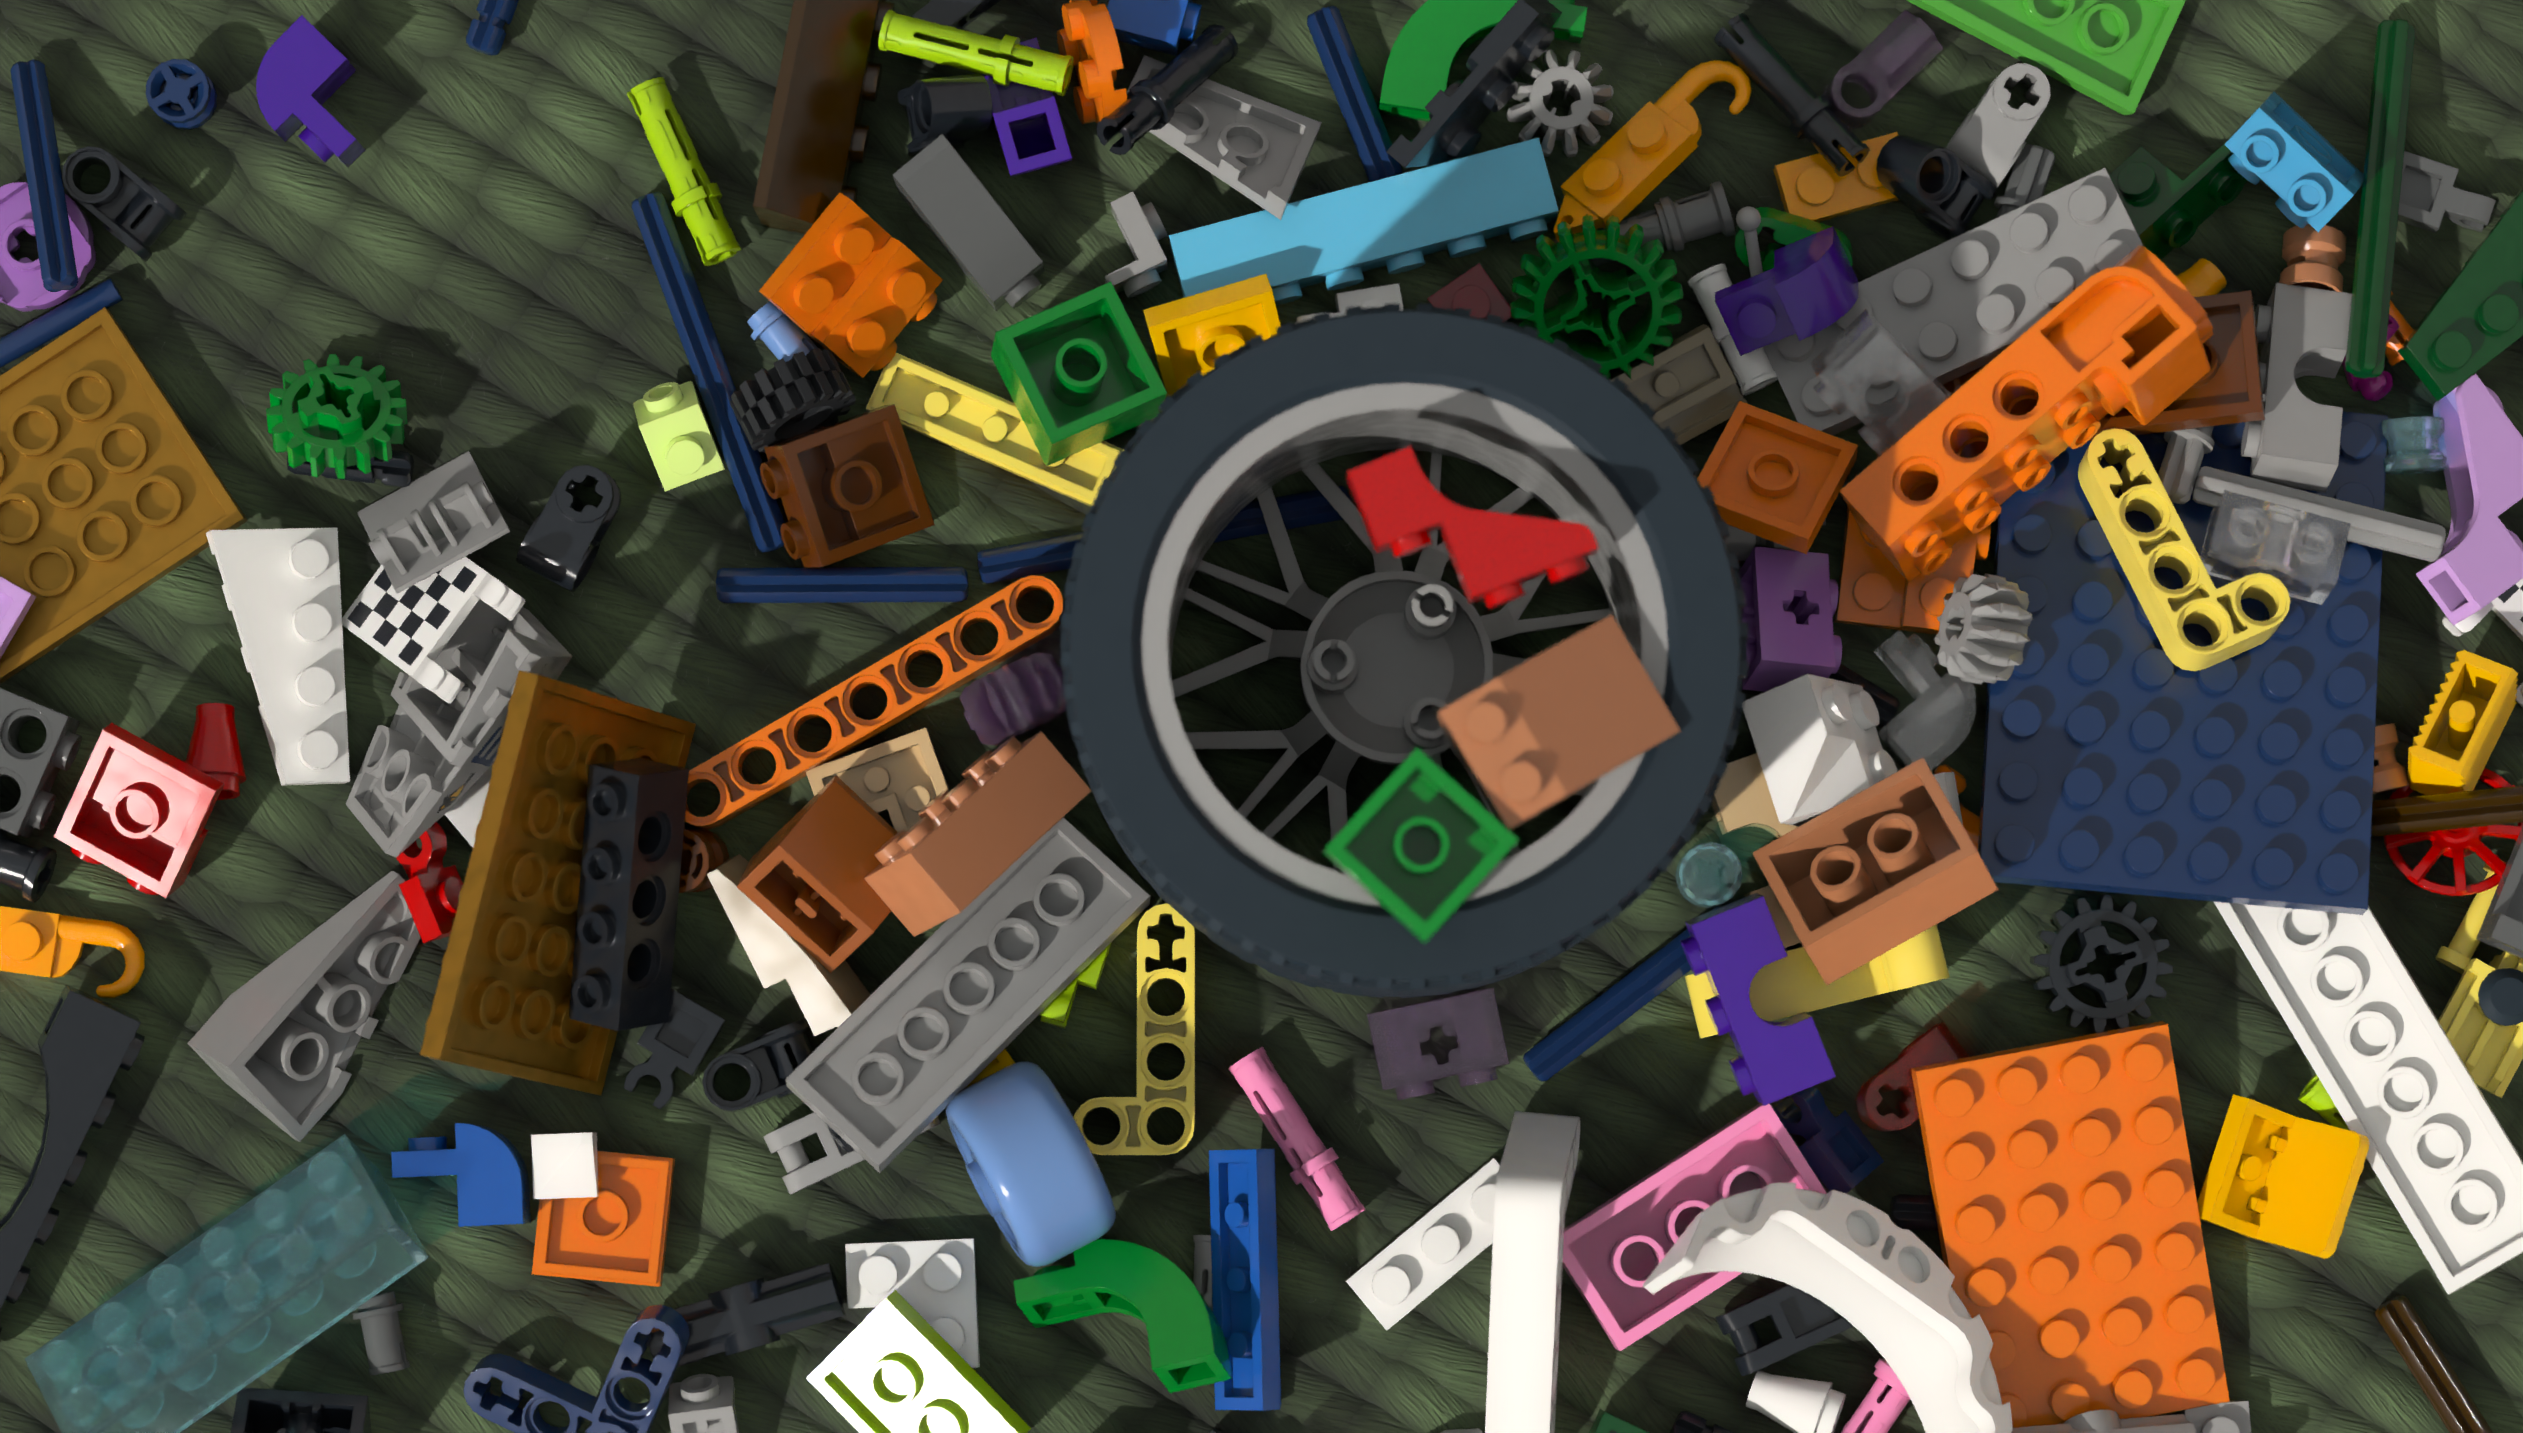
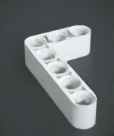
M1515 1111L1498 1171L1495 1191L1485 1433H1555L1564 1222L1579 1153L1580 1117L1520 1111Z

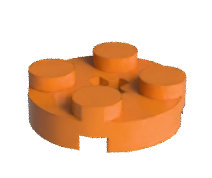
M1070 0L1069 3L1062 5L1065 29L1057 30L1060 55H1070L1074 58L1073 66H1075L1080 86L1074 87L1073 94L1080 122L1082 124L1091 122L1098 124L1105 116H1109L1127 100L1126 88L1114 91L1113 82L1117 78L1116 70L1124 69L1120 47L1105 3L1098 4V0Z

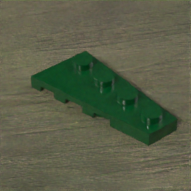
M2523 189L2514 197L2491 232L2473 251L2464 263L2465 266L2450 286L2442 292L2398 350L2437 401L2449 394L2523 336Z

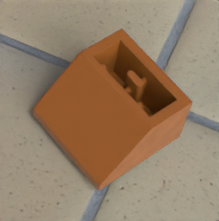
M835 776L750 859L736 887L824 968L832 973L875 932L891 912L890 908L864 878L881 863L874 853L898 832L839 777Z

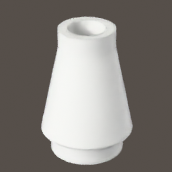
M1758 1370L1747 1398L1746 1407L1759 1411L1793 1433H1834L1846 1394L1833 1390L1832 1382L1771 1375Z

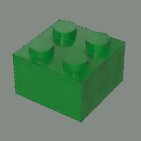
M1111 282L995 333L991 357L1046 466L1143 424L1146 419L1148 421L1152 420L1160 413L1159 405L1166 399L1167 391Z
M1416 748L1327 845L1323 853L1419 941L1425 944L1519 839L1419 748Z

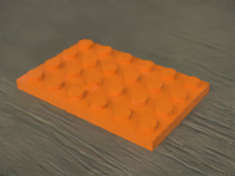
M2163 1021L1911 1068L1943 1262L1955 1276L1951 1285L1972 1318L1980 1314L1993 1341L1989 1357L1996 1375L2002 1405L2010 1402L2012 1427L2063 1424L2069 1418L2094 1410L2116 1411L2119 1419L2150 1417L2230 1401L2168 1024Z

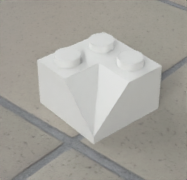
M1806 674L1744 701L1743 711L1781 824L1801 826L1897 772L1892 757L1882 748L1875 727L1879 724V713L1876 704L1870 694L1863 690L1862 685Z

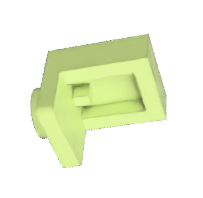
M692 381L680 385L675 382L657 385L648 390L642 399L633 403L639 429L665 491L725 469Z

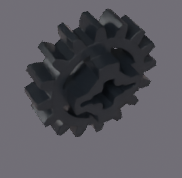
M2102 895L2099 897L2096 910L2092 911L2089 903L2083 897L2074 900L2075 916L2073 918L2061 910L2051 914L2055 925L2058 927L2055 933L2044 930L2038 931L2036 938L2047 946L2046 954L2030 957V964L2045 968L2046 976L2033 983L2035 990L2051 989L2054 997L2045 1007L2049 1013L2058 1011L2063 1007L2069 1010L2066 1026L2076 1028L2085 1017L2089 1019L2091 1034L2103 1032L2106 1026V1019H2111L2116 1029L2129 1027L2128 1013L2132 1012L2142 1020L2148 1019L2152 1015L2148 1005L2145 1003L2147 997L2165 998L2167 992L2155 982L2157 976L2172 973L2173 966L2164 962H2158L2157 953L2169 947L2170 943L2168 939L2152 941L2148 933L2157 923L2154 917L2146 918L2140 922L2133 919L2137 903L2128 901L2117 912L2113 911L2111 895ZM2101 922L2119 926L2135 941L2123 944L2109 937L2105 926H2102ZM2076 931L2075 938L2078 947L2070 963L2060 966L2063 946L2069 936ZM2096 947L2101 956L2112 955L2115 957L2123 954L2127 955L2125 960L2116 962L2114 967L2107 970V982H2105L2101 974H2075L2076 970L2087 967V963L2096 959L2094 950ZM2142 964V975L2139 984L2132 995L2127 998L2128 992L2125 986L2127 978L2133 966ZM2079 985L2093 992L2097 1003H2100L2102 1008L2084 1004L2075 998L2067 988Z

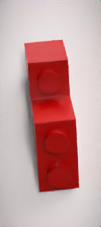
M1411 446L1347 472V482L1376 554L1390 548L1395 558L1411 554L1431 545L1432 540L1429 533L1439 529L1469 604L1484 598L1488 609L1494 608L1525 595L1526 592L1522 583L1536 577L1548 574L1551 584L1578 575L1589 569L1585 558L1595 555L1599 548L1592 531L1581 523L1474 510L1451 502L1440 494L1425 477Z

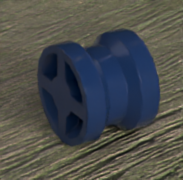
M171 59L162 62L151 72L146 82V97L149 106L166 124L176 129L191 130L202 126L212 117L217 107V92L214 83L196 64L188 60ZM198 88L197 90L193 91V97L190 102L189 98L191 96V90Z

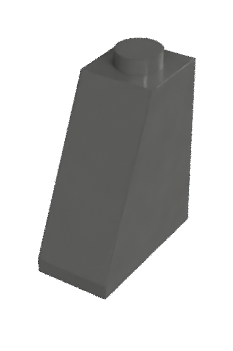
M943 134L893 174L902 199L996 311L1007 302L1013 309L1018 307L1042 286L1037 277L1045 271L1043 261Z

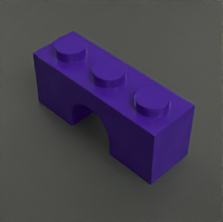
M1754 893L1685 921L1690 937L1681 940V945L1693 974L1697 976L1706 973L1714 997L1705 1000V1004L1718 1035L1722 1036L1730 1033L1739 1056L1730 1059L1729 1064L1742 1095L1754 1093L1756 1100L1765 1106L1836 1077L1812 1016L1803 1012L1783 1021H1766L1761 1019L1751 1006L1749 990L1756 973L1764 966L1787 957L1764 896Z

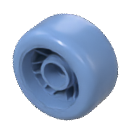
M1024 1061L1009 1065L963 1089L950 1101L946 1108L948 1124L964 1159L970 1179L990 1215L994 1217L1008 1243L1026 1265L1037 1267L1053 1263L1100 1238L1113 1226L1116 1218L1115 1208L1097 1162L1059 1092L1037 1064Z

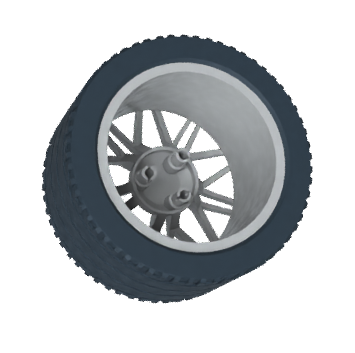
M1400 303L1384 304V307L1346 308V315L1330 318L1329 312L1314 315L1312 319L1295 324L1290 322L1277 327V335L1265 340L1260 334L1248 340L1247 344L1235 349L1231 353L1227 354L1226 352L1215 359V368L1204 375L1198 371L1172 396L1169 395L1159 405L1160 413L1152 422L1146 419L1126 448L1122 449L1114 461L1116 468L1109 479L1104 478L1091 509L1083 522L1082 528L1084 533L1080 544L1076 543L1064 594L1066 599L1065 612L1062 613L1061 668L1063 670V690L1072 735L1091 790L1109 828L1128 859L1165 903L1173 907L1191 925L1207 935V938L1250 964L1254 963L1266 969L1267 972L1302 983L1303 985L1331 989L1332 992L1380 998L1384 996L1411 998L1449 994L1453 991L1481 987L1515 976L1561 954L1612 921L1632 905L1652 885V882L1669 867L1696 830L1695 826L1701 815L1706 813L1711 804L1712 798L1727 768L1728 763L1725 761L1729 749L1734 747L1741 710L1744 706L1745 694L1741 692L1742 679H1745L1748 675L1747 639L1749 637L1748 622H1742L1741 608L1746 605L1737 569L1739 564L1736 553L1728 552L1725 539L1730 534L1726 523L1721 519L1714 503L1715 498L1709 486L1702 488L1695 475L1698 473L1699 468L1692 457L1688 458L1683 448L1676 441V435L1669 427L1662 430L1655 422L1653 417L1656 412L1646 402L1643 404L1627 389L1628 385L1617 376L1611 381L1600 373L1602 365L1590 357L1586 359L1569 349L1568 344L1558 339H1555L1554 343L1551 344L1538 338L1539 331L1526 325L1523 328L1513 323L1502 321V317L1488 314L1487 320L1471 317V310L1456 307L1455 310L1435 308L1433 304H1417L1416 310H1400ZM1411 446L1412 450L1432 452L1429 482L1439 493L1442 455L1456 457L1484 467L1510 480L1519 487L1487 511L1512 514L1529 500L1536 498L1559 521L1581 523L1592 531L1599 548L1595 555L1587 558L1602 585L1609 608L1518 620L1546 574L1522 583L1526 592L1525 595L1507 602L1496 613L1479 616L1474 606L1469 604L1466 597L1448 583L1441 581L1444 567L1451 558L1444 541L1437 546L1438 530L1429 533L1432 544L1422 549L1415 571H1403L1401 557L1395 558L1391 548L1376 554L1359 510L1318 463L1342 455L1371 450H1402ZM1300 470L1305 473L1367 546L1374 558L1375 573L1361 576L1347 583L1330 598L1314 592L1305 583L1272 490L1273 485ZM1256 497L1258 498L1288 592L1202 560L1222 530ZM1199 571L1289 608L1312 620L1308 631L1272 629L1189 589V584L1195 572ZM1184 599L1265 641L1172 681L1173 641L1179 612ZM1612 614L1681 730L1674 736L1574 793L1582 797L1571 813L1550 833L1523 851L1520 850L1516 843L1509 850L1511 856L1500 861L1425 944L1419 941L1334 862V870L1314 864L1282 848L1271 840L1278 831L1327 785L1332 841L1348 824L1347 778L1359 757L1381 764L1401 765L1416 748H1419L1443 770L1440 754L1451 748L1467 771L1436 716L1443 708L1531 659H1521L1492 652V641L1512 635L1598 622ZM1283 657L1301 661V684L1306 703L1311 711L1294 726L1283 730L1184 732L1175 705V697L1272 658ZM1328 734L1331 740L1335 741V744L1319 774L1262 833L1259 832L1245 818L1294 761L1323 736ZM1288 748L1238 811L1217 790L1193 749ZM1471 778V780H1472V782H1473V784H1474L1476 790L1478 791V793H1479V795H1480V797H1481V799H1482V801H1483V803H1484V805H1485L1487 811L1494 817V815L1492 814L1490 808L1488 807L1487 803L1485 802L1483 796L1481 795L1480 791L1478 790L1477 786L1475 785L1473 779Z

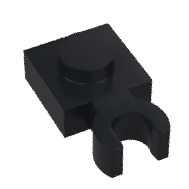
M671 988L668 1022L646 1027L637 1044L653 1054L647 1063L635 1066L628 1073L624 1089L634 1092L643 1077L653 1075L661 1083V1092L656 1097L653 1105L659 1109L666 1107L675 1094L676 1084L673 1076L676 1070L680 1068L695 1076L727 1020Z

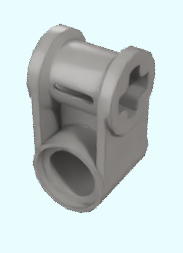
M2028 63L2014 64L2005 68L1990 83L1976 107L1972 108L1946 148L1953 151L1966 165L1984 176L1997 188L2026 144L2025 139L2047 107L2050 99V84L2046 75L2038 67ZM2018 82H2021L2028 87L2025 98L2032 105L2023 103L2018 109H2014L2008 104L2011 93L2004 86L2013 88Z

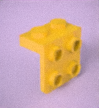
M2233 1094L2197 1202L2200 1219L2253 1239L2327 1259L2334 1254L2339 1238L2342 1235L2354 1192L2364 1168V1162L2369 1150V1139L2365 1135L2354 1131L2299 1118L2250 1098Z

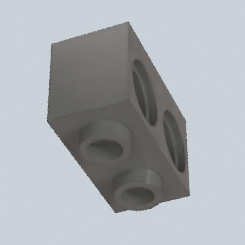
M0 688V781L10 777L14 778L20 786L21 796L18 804L12 810L4 813L0 812V828L15 835L30 838L34 828L42 830L52 814L56 803V795L50 791L59 770L67 771L78 754L82 736L76 734V731L81 721ZM40 719L46 728V740L39 750L33 753H25L20 747L18 740L20 729L26 722Z

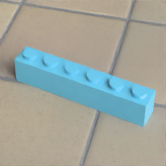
M1538 137L1289 203L1281 220L1268 211L1263 210L1169 235V245L1184 298L1267 274L1277 306L1303 297L1301 292L1303 287L1322 282L1326 283L1327 290L1349 287L1364 281L1363 271L1387 266L1389 274L1406 272L1425 265L1424 255L1448 249L1450 258H1456L1486 249L1485 239L1509 233L1512 242L1537 237L1548 232L1546 223L1555 221L1559 210Z

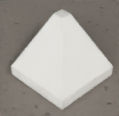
M597 1132L531 1135L533 1199L599 1197Z

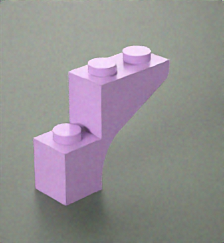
M2474 374L2445 397L2436 401L2433 406L2434 421L2451 508V526L2438 560L2430 562L2416 573L2419 580L2453 626L2484 608L2523 579V543L2515 533L2504 526L2498 517L2523 498V437L2505 414L2500 398L2493 390L2483 384L2477 374Z

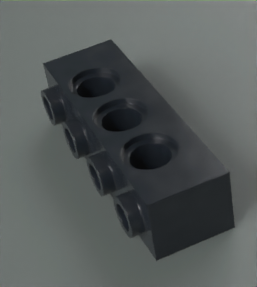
M641 758L589 764L569 1019L616 1031L668 1022L689 769Z

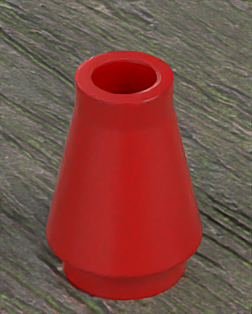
M204 703L196 706V720L185 763L224 783L217 800H229L239 797L240 784L246 781V774L235 725V707L224 703Z

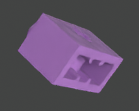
M1754 547L1738 572L1746 605L1741 608L1742 622H1748L1749 637L1747 639L1748 675L1745 679H1742V689L1767 692L1806 674L1829 678L1831 674H1836L1842 659V641L1840 636L1833 633L1832 616L1836 611L1838 603V584L1835 579H1830L1828 554L1814 552L1804 554L1795 550Z

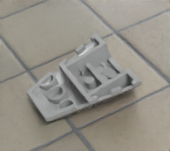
M479 599L435 659L437 664L464 683L463 688L452 703L448 704L410 675L403 672L399 673L390 694L399 704L389 728L383 725L377 726L346 802V806L386 854L397 858L448 812L494 763L518 671L539 674L557 680L572 658V655L526 608L522 607L513 620H509Z

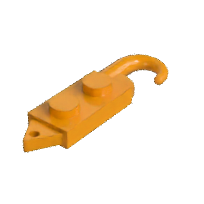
M1712 60L1700 63L1687 71L1654 104L1649 101L1560 186L1564 199L1553 230L1557 241L1560 242L1557 225L1561 221L1570 224L1573 234L1583 232L1582 218L1587 214L1593 217L1595 230L1601 227L1605 229L1606 221L1612 215L1618 217L1619 222L1622 221L1698 147L1697 142L1701 137V123L1690 103L1709 85L1725 81L1734 86L1736 93L1734 100L1729 106V111L1733 115H1738L1748 104L1751 95L1750 78L1744 70L1730 61Z
M0 906V971L49 978L64 977L76 966L82 955L84 944L116 948L125 959L124 973L119 980L112 984L97 987L96 994L99 997H118L129 992L139 982L145 968V953L139 938L128 927L112 921Z

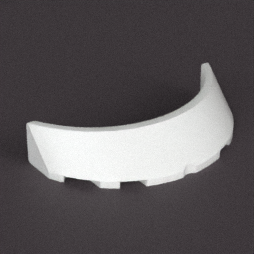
M1771 1183L1762 1189H1754L1722 1198L1694 1218L1642 1285L1645 1289L1655 1294L1668 1284L1679 1279L1702 1273L1722 1271L1756 1274L1784 1282L1808 1293L1831 1307L1870 1341L1887 1361L1907 1391L1923 1424L1925 1433H2012L2010 1402L2002 1405L1996 1375L1989 1357L1993 1341L1980 1314L1972 1318L1951 1285L1955 1276L1941 1259L1914 1233L1908 1229L1896 1226L1891 1221L1889 1215L1851 1195L1836 1190H1831L1824 1194L1797 1189L1796 1183Z

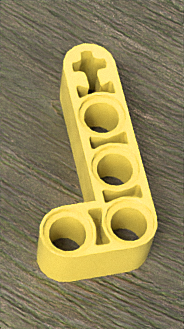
M2112 428L2103 430L2096 435L2079 464L2078 479L2080 486L2171 662L2183 670L2199 671L2261 645L2270 639L2289 611L2290 597L2284 584L2270 574L2255 573L2216 589L2142 443L2135 435L2123 429ZM2104 457L2110 465L2120 462L2123 466L2120 474H2118L2113 466L2102 468L2099 464ZM2119 489H2121L2123 494L2119 498H2116V494L2118 493ZM2135 510L2147 514L2153 521L2155 530L2147 533L2136 531L2127 523L2125 513ZM2168 567L2177 571L2182 577L2183 588L2174 590L2160 585L2155 578L2154 569ZM2253 598L2261 601L2268 608L2270 619L2257 621L2248 617L2242 609L2241 600ZM2194 623L2205 627L2211 634L2212 645L2202 647L2189 642L2184 635L2183 626Z
M1167 903L1155 905L1147 910L1140 919L1137 929V1097H1098L1089 1099L1080 1105L1074 1114V1120L1093 1154L1169 1155L1178 1153L1187 1147L1193 1138L1195 1129V930L1193 925ZM1172 916L1175 927L1185 928L1184 939H1177L1173 942L1172 961L1176 962L1186 959V972L1170 968L1146 972L1147 959L1160 962L1159 942L1155 939H1148L1149 928L1159 927L1160 917ZM1159 980H1174L1184 990V1005L1174 1015H1158L1149 1007L1148 992L1152 985ZM1164 1043L1174 1044L1180 1048L1185 1058V1065L1181 1074L1167 1081L1154 1077L1149 1071L1147 1064L1148 1056L1152 1049ZM1095 1108H1109L1119 1118V1134L1109 1144H1094L1088 1140L1084 1133V1119ZM1159 1108H1174L1184 1119V1134L1174 1144H1158L1148 1134V1119Z
M1936 924L1828 985L1825 984L1804 947L1786 951L1787 957L1764 966L1756 973L1750 985L1749 998L1753 1010L1761 1019L1774 1021L1803 1012L1807 1013L1949 978L1950 975ZM1706 973L1697 976L1694 974L1685 976L1700 1039L1717 1035L1718 1033L1705 1004V1000L1714 997Z

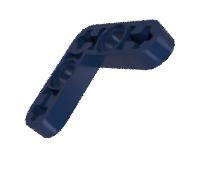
M652 1305L641 1310L624 1336L598 1398L511 1356L491 1354L482 1358L466 1379L463 1390L465 1400L472 1411L479 1416L514 1433H577L585 1419L591 1421L585 1431L586 1433H649L687 1347L690 1335L688 1324L683 1316L671 1307ZM653 1328H657L665 1333L663 1336L664 1344L652 1362L642 1358L650 1343V1332ZM492 1377L503 1381L501 1386L503 1393L500 1397L489 1392ZM624 1377L640 1379L649 1388L650 1400L645 1403L629 1401L620 1391L619 1380ZM526 1390L533 1395L522 1410L517 1406L523 1399L522 1395ZM546 1401L559 1403L568 1412L570 1424L565 1427L549 1425L540 1416L539 1404Z

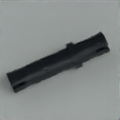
M1739 14L1728 21L1744 39V43L1741 44L1724 27L1717 33L1714 39L1715 43L1726 51L1771 99L1775 106L1791 121L1789 129L1799 140L1807 138L1834 168L1835 173L1839 177L1852 172L1856 167L1840 151V146H1843L1860 163L1867 157L1870 149L1835 115L1836 105L1828 96H1818L1810 88L1806 81L1797 74L1755 28L1746 14Z
M1217 24L1209 25L1195 41L1150 80H1139L1132 86L1127 93V100L1109 116H1105L1097 125V135L1103 146L1108 144L1118 133H1122L1123 137L1112 145L1109 151L1114 154L1123 155L1132 149L1134 144L1148 131L1164 127L1174 116V108L1225 63L1230 62L1237 56L1238 44L1233 34L1229 33L1219 44L1214 45L1212 42L1223 34L1226 28Z

